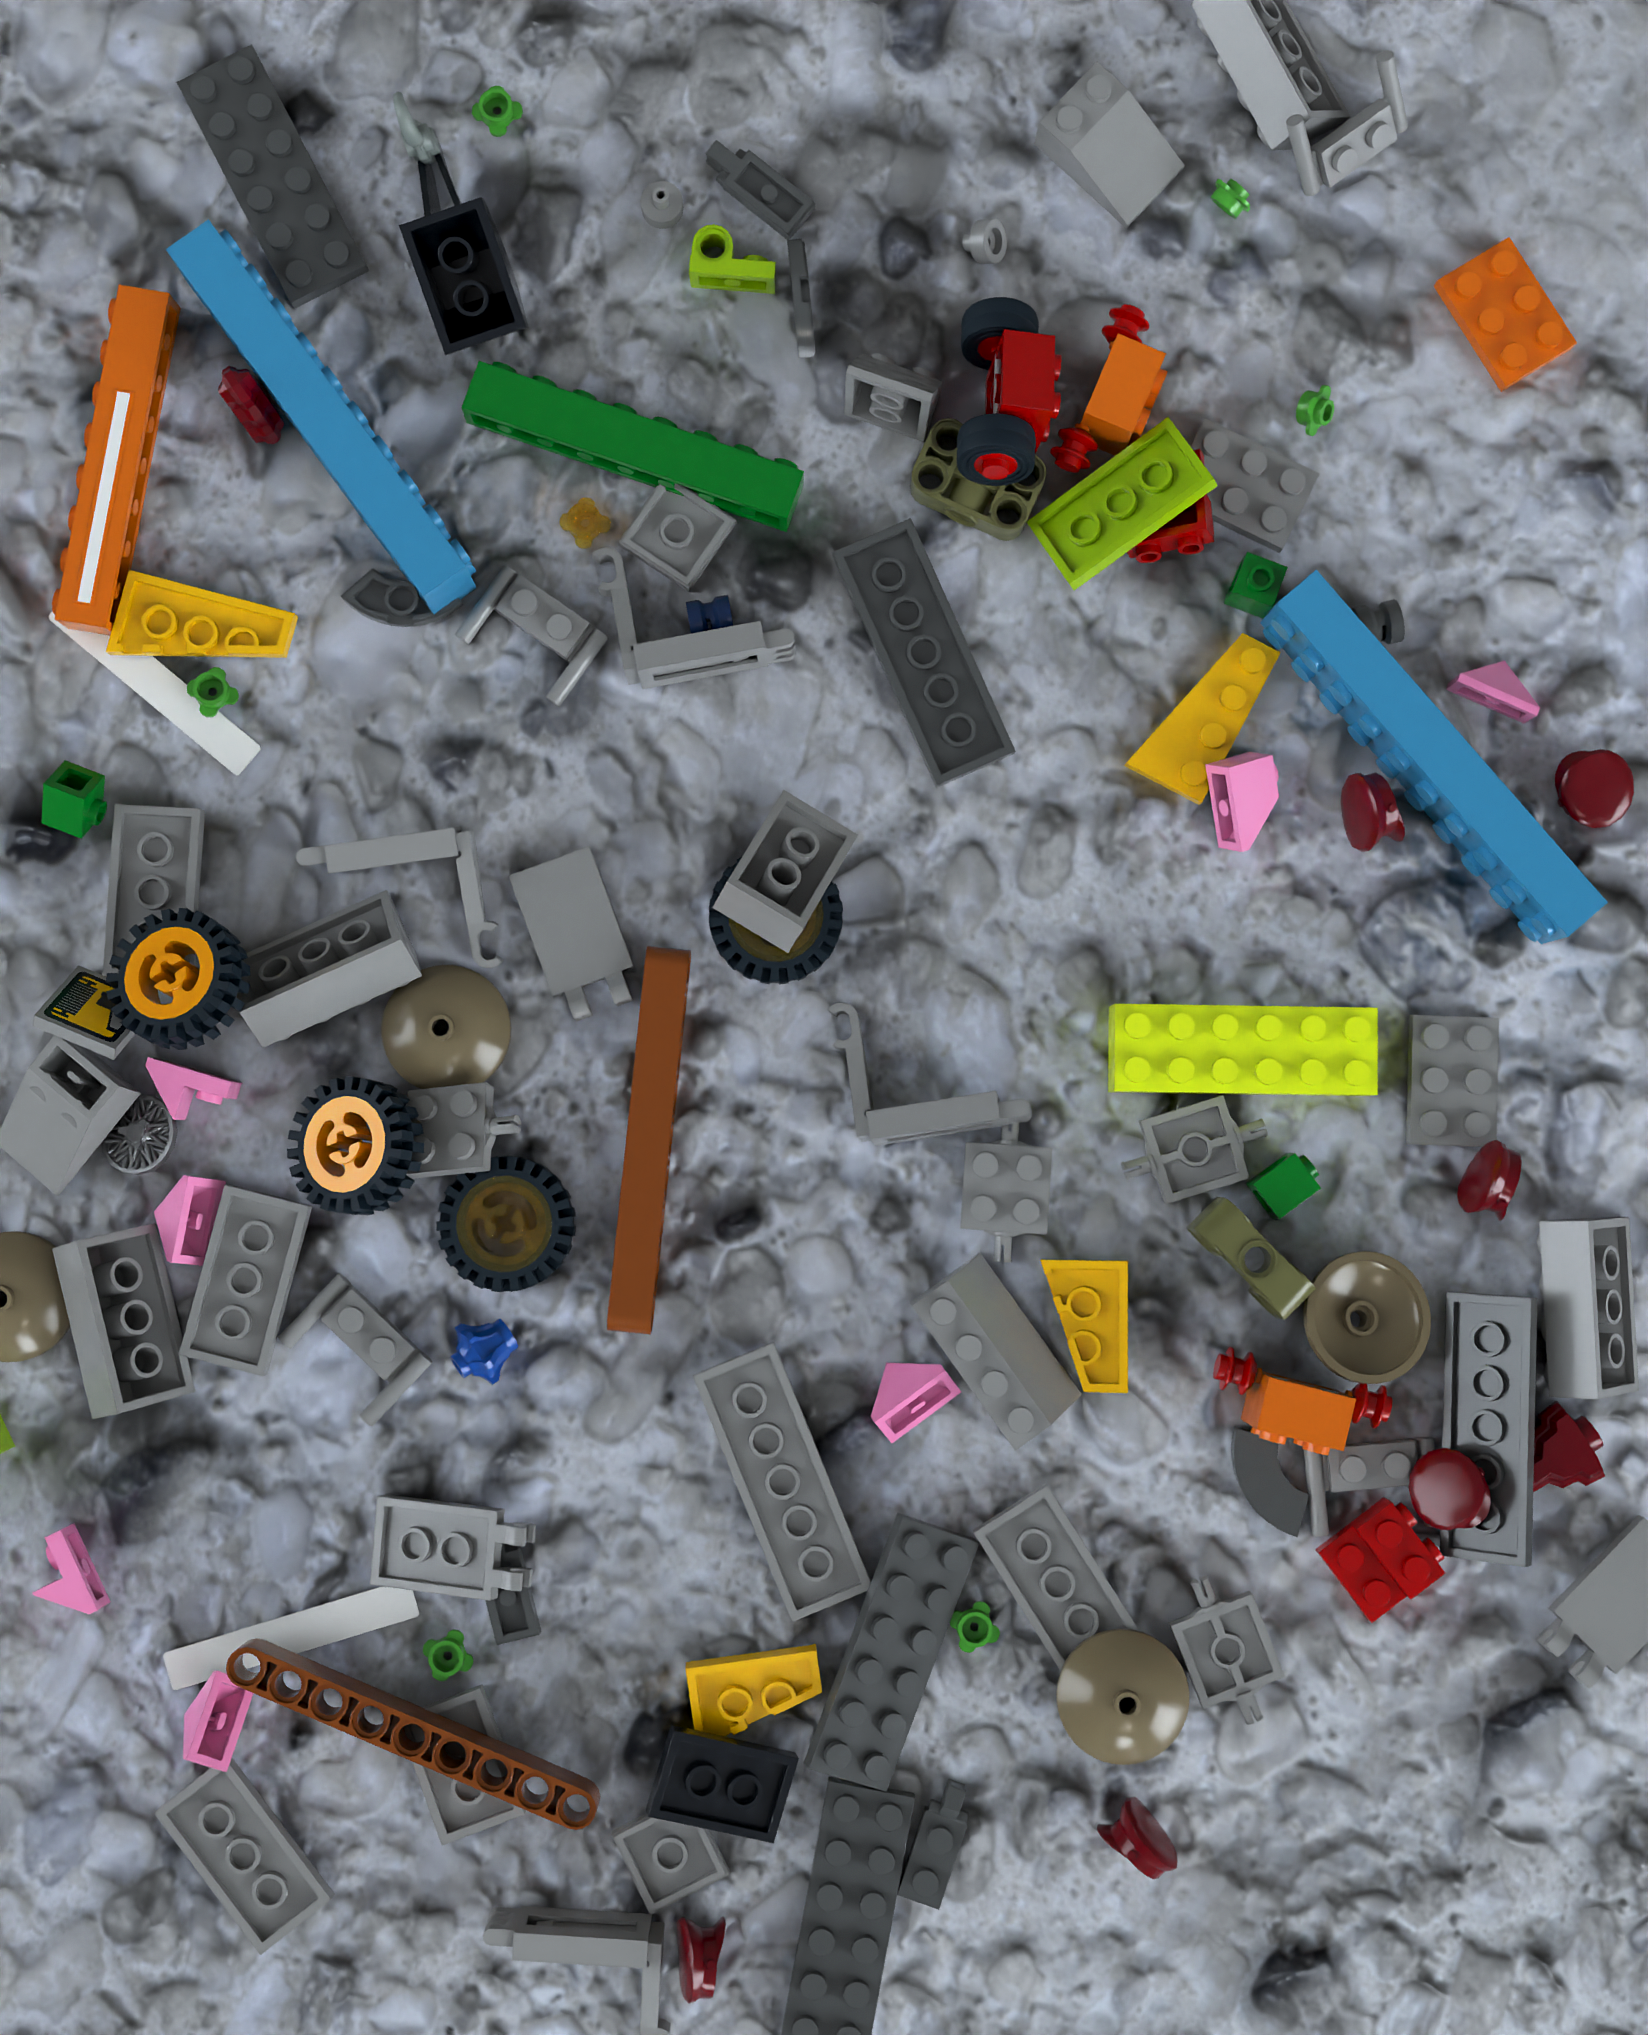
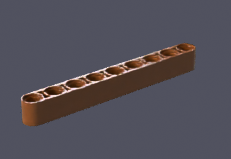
M647 946L607 1315L608 1331L648 1335L652 1333L689 985L691 950Z
M258 1638L251 1639L236 1649L227 1660V1676L233 1684L566 1828L574 1830L583 1829L592 1822L596 1815L600 1802V1793L596 1784L590 1779L271 1642ZM243 1654H253L260 1661V1672H250L245 1668L242 1660ZM284 1671H292L298 1674L301 1679V1689L293 1690L285 1685L283 1681ZM331 1688L338 1691L342 1696V1706L331 1707L324 1700V1689ZM367 1706L378 1708L383 1714V1723L375 1725L368 1722L364 1715V1708ZM416 1724L420 1726L424 1731V1741L413 1742L408 1739L404 1730L405 1725ZM451 1741L460 1743L466 1751V1757L459 1760L451 1758L445 1750V1744ZM491 1759L502 1761L507 1768V1774L502 1777L491 1775L486 1769V1761ZM530 1777H540L547 1783L549 1791L540 1795L534 1794L527 1787L526 1780ZM575 1794L582 1795L589 1802L590 1808L583 1812L574 1811L568 1805L567 1798Z

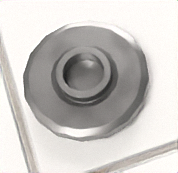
M140 1094L101 1142L102 1152L110 1165L123 1173L142 1175L155 1171L167 1161L175 1148L178 1133L176 1120L172 1118L163 1101L151 1095Z

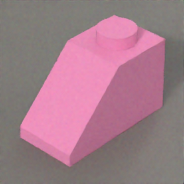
M1247 752L1205 764L1218 848L1238 852L1249 850L1279 798L1277 786L1279 775L1274 764L1273 755Z

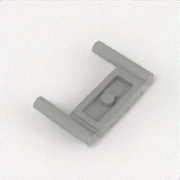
M1383 51L1376 56L1384 97L1376 100L1311 148L1303 116L1296 114L1286 120L1304 195L1313 196L1320 191V186L1323 184L1329 188L1394 143L1397 140L1396 134L1407 130L1408 122L1392 51Z
M506 565L502 567L455 633L458 638L469 644L492 611L495 610L498 614L568 661L569 665L546 695V698L558 707L561 706L608 640V636L591 626L590 622L522 575H518Z
M340 1273L330 1281L278 1336L279 1340L291 1349L321 1317L322 1322L384 1381L387 1380L389 1384L360 1414L362 1420L369 1426H373L433 1363L424 1352L420 1351L414 1343Z
M1419 1437L1416 1439L1346 1444L1344 1451L1330 1448L1328 1456L1304 1450L1312 1536H1329L1325 1491L1341 1492L1409 1486L1410 1474L1417 1460L1428 1451L1435 1450L1434 1438ZM1424 1522L1425 1527H1432Z

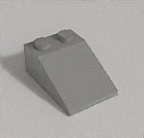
M1098 61L1038 123L1034 144L1125 228L1145 210L1185 166L1131 92Z
M860 354L848 365L846 371L844 415L924 442L941 395L943 381L936 379L934 373L923 368H913L911 371L897 366L893 359L882 354H873L872 357Z
M783 790L712 908L788 953L811 917L858 834Z

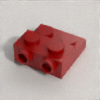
M1200 449L1193 450L1205 466L1202 451ZM1207 494L1127 552L1129 557L1136 558L1141 563H1151L1160 560L1162 552L1178 549V552L1181 554L1191 555L1201 552L1204 549V544L1215 542L1212 507Z
M1384 1497L1315 1549L1371 1623L1404 1598L1408 1597L1412 1600L1445 1574V1571L1438 1564L1445 1559L1428 1537L1421 1541L1413 1531L1412 1527L1418 1522L1402 1502L1394 1506L1391 1501Z

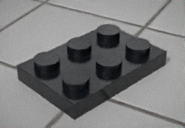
M671 1725L646 1806V1813L651 1818L774 1843L799 1758L792 1751Z

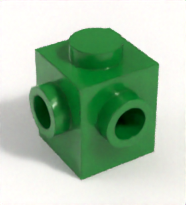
M64 760L43 783L41 823L82 839L93 825L98 826L105 817L107 811V802L103 801L105 775Z

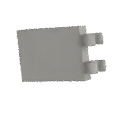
M590 846L509 875L508 877L551 994L554 998L566 994L574 1020L579 1021L593 1016L583 987L604 979L607 980L614 1004L620 1006L633 1001L623 972L633 969L635 966Z
M387 1494L377 1496L370 1585L488 1601L498 1598V1588L522 1591V1587H531L532 1569L526 1567H500L502 1543L514 1546H525L526 1542L534 1543L536 1524L504 1522L505 1509Z
M1637 1515L1552 1603L1549 1609L1557 1618L1536 1639L1548 1652H1552L1555 1656L1559 1657L1569 1647L1575 1635L1588 1650L1567 1671L1580 1684L1583 1683L1589 1689L1599 1681L1605 1667L1617 1674L1648 1642V1521L1640 1515Z

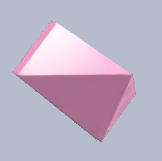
M1505 660L1460 673L1448 683L1446 690L1522 723H1526L1536 717L1540 710L1539 705Z
M183 1175L156 1208L154 1215L168 1262L203 1266L226 1181Z
M886 1363L871 1418L892 1444L960 1394L961 1391L941 1364Z
M213 1671L184 1714L183 1759L227 1772L254 1693L233 1684L226 1673Z

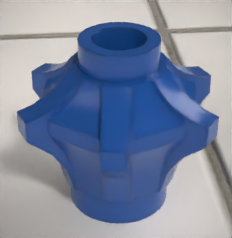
M501 1319L496 1320L492 1324L487 1323L481 1326H470L462 1323L456 1326L455 1331L458 1339L455 1348L456 1353L450 1356L456 1370L463 1378L471 1374L472 1376L484 1378L491 1385L498 1382L504 1362L510 1357V1353L518 1348L517 1341L510 1329Z

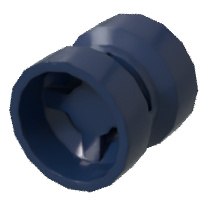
M728 595L717 596L712 602L702 603L700 600L686 602L691 633L733 626Z

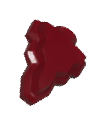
M232 366L223 369L222 382L218 387V392L254 442H266L273 445L280 441V432L285 423L248 369L237 370L236 367Z
M1554 1401L1538 1414L1539 1425L1535 1427L1533 1492L1549 1483L1564 1488L1578 1481L1587 1486L1605 1477L1601 1463L1595 1454L1596 1450L1604 1446L1603 1441L1594 1426L1584 1416L1573 1420L1558 1401Z

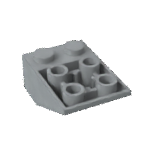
M54 1035L26 1071L0 1129V1147L50 1191L59 1196L141 1093L91 1050Z

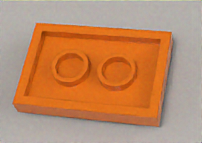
M1510 237L1438 279L1434 284L1435 290L1501 392L1568 352L1577 344V341Z

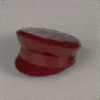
M1599 749L1589 752H1572L1561 760L1556 769L1555 788L1559 798L1557 800L1558 805L1564 809L1567 815L1581 825L1591 828L1612 825L1625 815L1632 803L1634 779L1629 765L1621 756L1610 750Z
M1376 772L1368 775L1361 773L1349 775L1342 787L1341 811L1345 832L1351 846L1361 852L1370 851L1376 846L1383 836H1388L1397 842L1403 841L1405 826L1389 783L1382 775Z
M1498 1140L1490 1141L1478 1151L1468 1165L1458 1186V1203L1464 1212L1473 1213L1488 1210L1495 1212L1499 1221L1504 1219L1508 1204L1514 1196L1521 1174L1522 1160L1519 1152L1507 1148L1505 1144Z
M1440 1448L1428 1451L1417 1460L1409 1480L1411 1502L1419 1517L1425 1523L1440 1530L1465 1529L1479 1525L1487 1517L1491 1506L1490 1490L1485 1481L1483 1469L1481 1467L1478 1468L1474 1461L1457 1450Z
M1136 1797L1125 1799L1121 1808L1120 1818L1113 1825H1097V1832L1102 1839L1126 1857L1147 1877L1158 1879L1166 1871H1172L1177 1868V1853L1173 1843L1150 1811Z
M682 1917L676 1922L679 1979L682 1995L687 2003L691 2004L698 1999H711L713 1997L717 1963L724 1940L726 1920L724 1917H721L713 1927H699L694 1921Z

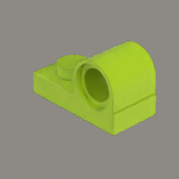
M706 225L697 231L692 242L689 263L691 288L775 294L776 262L768 261L767 258L759 255H747L743 259H734L733 242L729 232L719 225ZM716 246L724 250L723 254L717 258H709L703 254L709 247Z

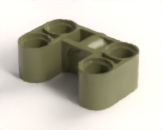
M945 418L936 422L931 428L913 467L910 491L914 500L921 505L946 515L959 524L973 527L999 540L1009 541L1020 536L1037 502L1046 478V466L1042 459L1035 455V466L1032 474L1036 478V483L1033 485L1024 486L1017 482L1010 485L989 486L975 483L965 478L959 472L956 463L957 448L946 451L941 449L936 443L939 438L944 436L952 437L957 441L958 432L963 424L952 418ZM932 474L939 478L941 485L936 489H926L921 486L919 479L923 475ZM1002 509H1011L1016 512L1019 521L1010 525L1004 524L998 519L997 512Z
M1216 1197L1186 1227L1211 1254L1225 1259L1251 1286L1248 1289L1249 1293L1276 1318L1285 1321L1316 1289L1312 1282L1298 1268L1287 1261L1253 1227L1251 1221L1231 1201L1224 1197ZM1252 1247L1260 1248L1264 1254V1263L1256 1271H1250L1245 1265L1244 1260L1245 1254Z

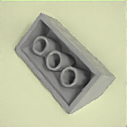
M1195 0L1191 3L1198 16L1197 24L1199 29L1206 37L1211 39L1218 52L1217 61L1220 67L1233 79L1238 88L1237 97L1240 103L1251 112L1258 125L1257 133L1259 138L1271 150L1292 149L1286 120L1292 115L1299 114L1303 116L1308 140L1329 131L1350 118L1348 111L1286 0Z
M385 890L248 952V958L242 961L250 966L251 976H244L241 979L250 984L248 994L237 993L236 998L245 1003L239 1013L264 1048L277 1041L286 1040L293 1034L317 1023L326 1022L331 1017L350 1008L363 1005L372 998L392 989L403 987L412 980L421 977L422 974L414 947L390 894Z
M1629 1217L1539 1221L1540 1231L1537 1235V1248L1541 1254L1542 1263L1539 1290L1544 1299L1545 1317L1542 1321L1541 1330L1542 1336L1546 1341L1547 1362L1544 1367V1378L1548 1384L1549 1397L1603 1399L1639 1391Z
M156 1224L77 1240L52 1248L92 1419L120 1414L195 1392L188 1358L179 1355L183 1337Z
M981 1253L975 1255L910 1302L913 1309L1015 1451L1052 1425L1082 1395Z

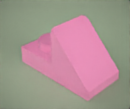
M147 1057L145 1064L174 1120L186 1119L195 1089L198 1090L195 1098L221 1105L223 1098L237 1099L242 1084L241 1082L158 1058Z
M75 1523L45 1537L48 1545L46 1547L47 1558L51 1566L55 1570L60 1571L62 1577L41 1587L32 1594L87 1614L94 1613L109 1604L111 1601Z

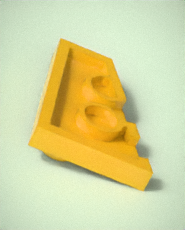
M1041 1259L1040 1261L1053 1295L1057 1313L1060 1316L1083 1392L1128 1393V1260Z
M816 1644L686 1662L685 1666L694 1730L720 1736H726L730 1733L735 1735L748 1729L749 1724L769 1714L775 1716L822 1693Z

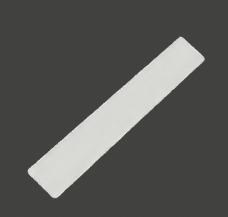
M53 611L50 613L49 620L233 774L240 775L261 750L259 744L219 711L214 717L203 716L200 713V704L196 698L189 696L187 693V684L153 656L110 655L106 652L110 638L109 635L68 629L54 619L55 614Z
M381 1586L165 1652L163 1658L172 1689L179 1690L207 1681L213 1671L227 1674L226 1664L230 1655L251 1639H263L297 1654L418 1617L419 1610L413 1590ZM243 1654L242 1660L246 1669L260 1665V1661L253 1654Z

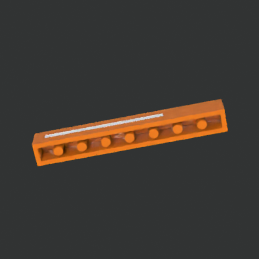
M119 284L116 298H112L109 304L108 319L111 324L108 340L105 339L102 342L100 350V360L103 368L100 381L95 382L92 391V402L95 410L93 420L87 424L84 433V443L87 448L85 462L80 464L77 470L76 485L79 493L76 506L73 505L68 516V527L71 535L69 545L63 549L60 558V568L63 572L61 587L56 589L52 599L54 619L68 629L110 636L128 571L132 567L181 310L177 302L167 292Z

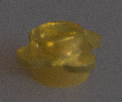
M581 498L578 504L571 507L568 513L562 514L559 521L562 530L569 531L574 536L576 545L581 549L590 548L593 544V539L600 533H607L611 527L610 519L599 513L595 507V502L591 498ZM583 520L589 521V525L587 527H583L581 525V522Z

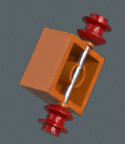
M1123 304L1120 308H1112L1109 311V316L1114 321V324L1104 326L1101 332L1108 341V347L1111 351L1085 409L1081 423L1075 424L1074 427L1060 429L1058 436L1063 441L1061 447L1055 446L1050 450L1052 456L1056 458L1055 464L1063 470L1078 473L1080 469H1089L1091 463L1085 457L1087 452H1094L1100 449L1115 456L1124 450L1127 445L1129 446L1140 438L1168 371L1160 368L1166 353L1142 344L1141 339L1137 336L1138 332L1147 331L1150 325L1144 318V312L1135 306Z
M1229 1347L1226 1354L1219 1353L1215 1362L1213 1379L1219 1380L1220 1390H1224L1229 1383L1237 1385L1239 1395L1247 1392L1241 1420L1252 1426L1251 1433L1257 1434L1259 1438L1285 1445L1288 1437L1294 1439L1293 1443L1302 1446L1304 1450L1328 1456L1330 1448L1344 1451L1351 1421L1357 1424L1362 1417L1370 1419L1371 1427L1376 1429L1381 1421L1387 1422L1391 1414L1393 1401L1391 1396H1387V1389L1384 1385H1381L1376 1392L1368 1391L1367 1384L1358 1383L1352 1391L1346 1390L1343 1393L1336 1389L1262 1371V1368L1257 1367V1362L1252 1352H1248L1243 1359L1235 1357L1233 1347Z

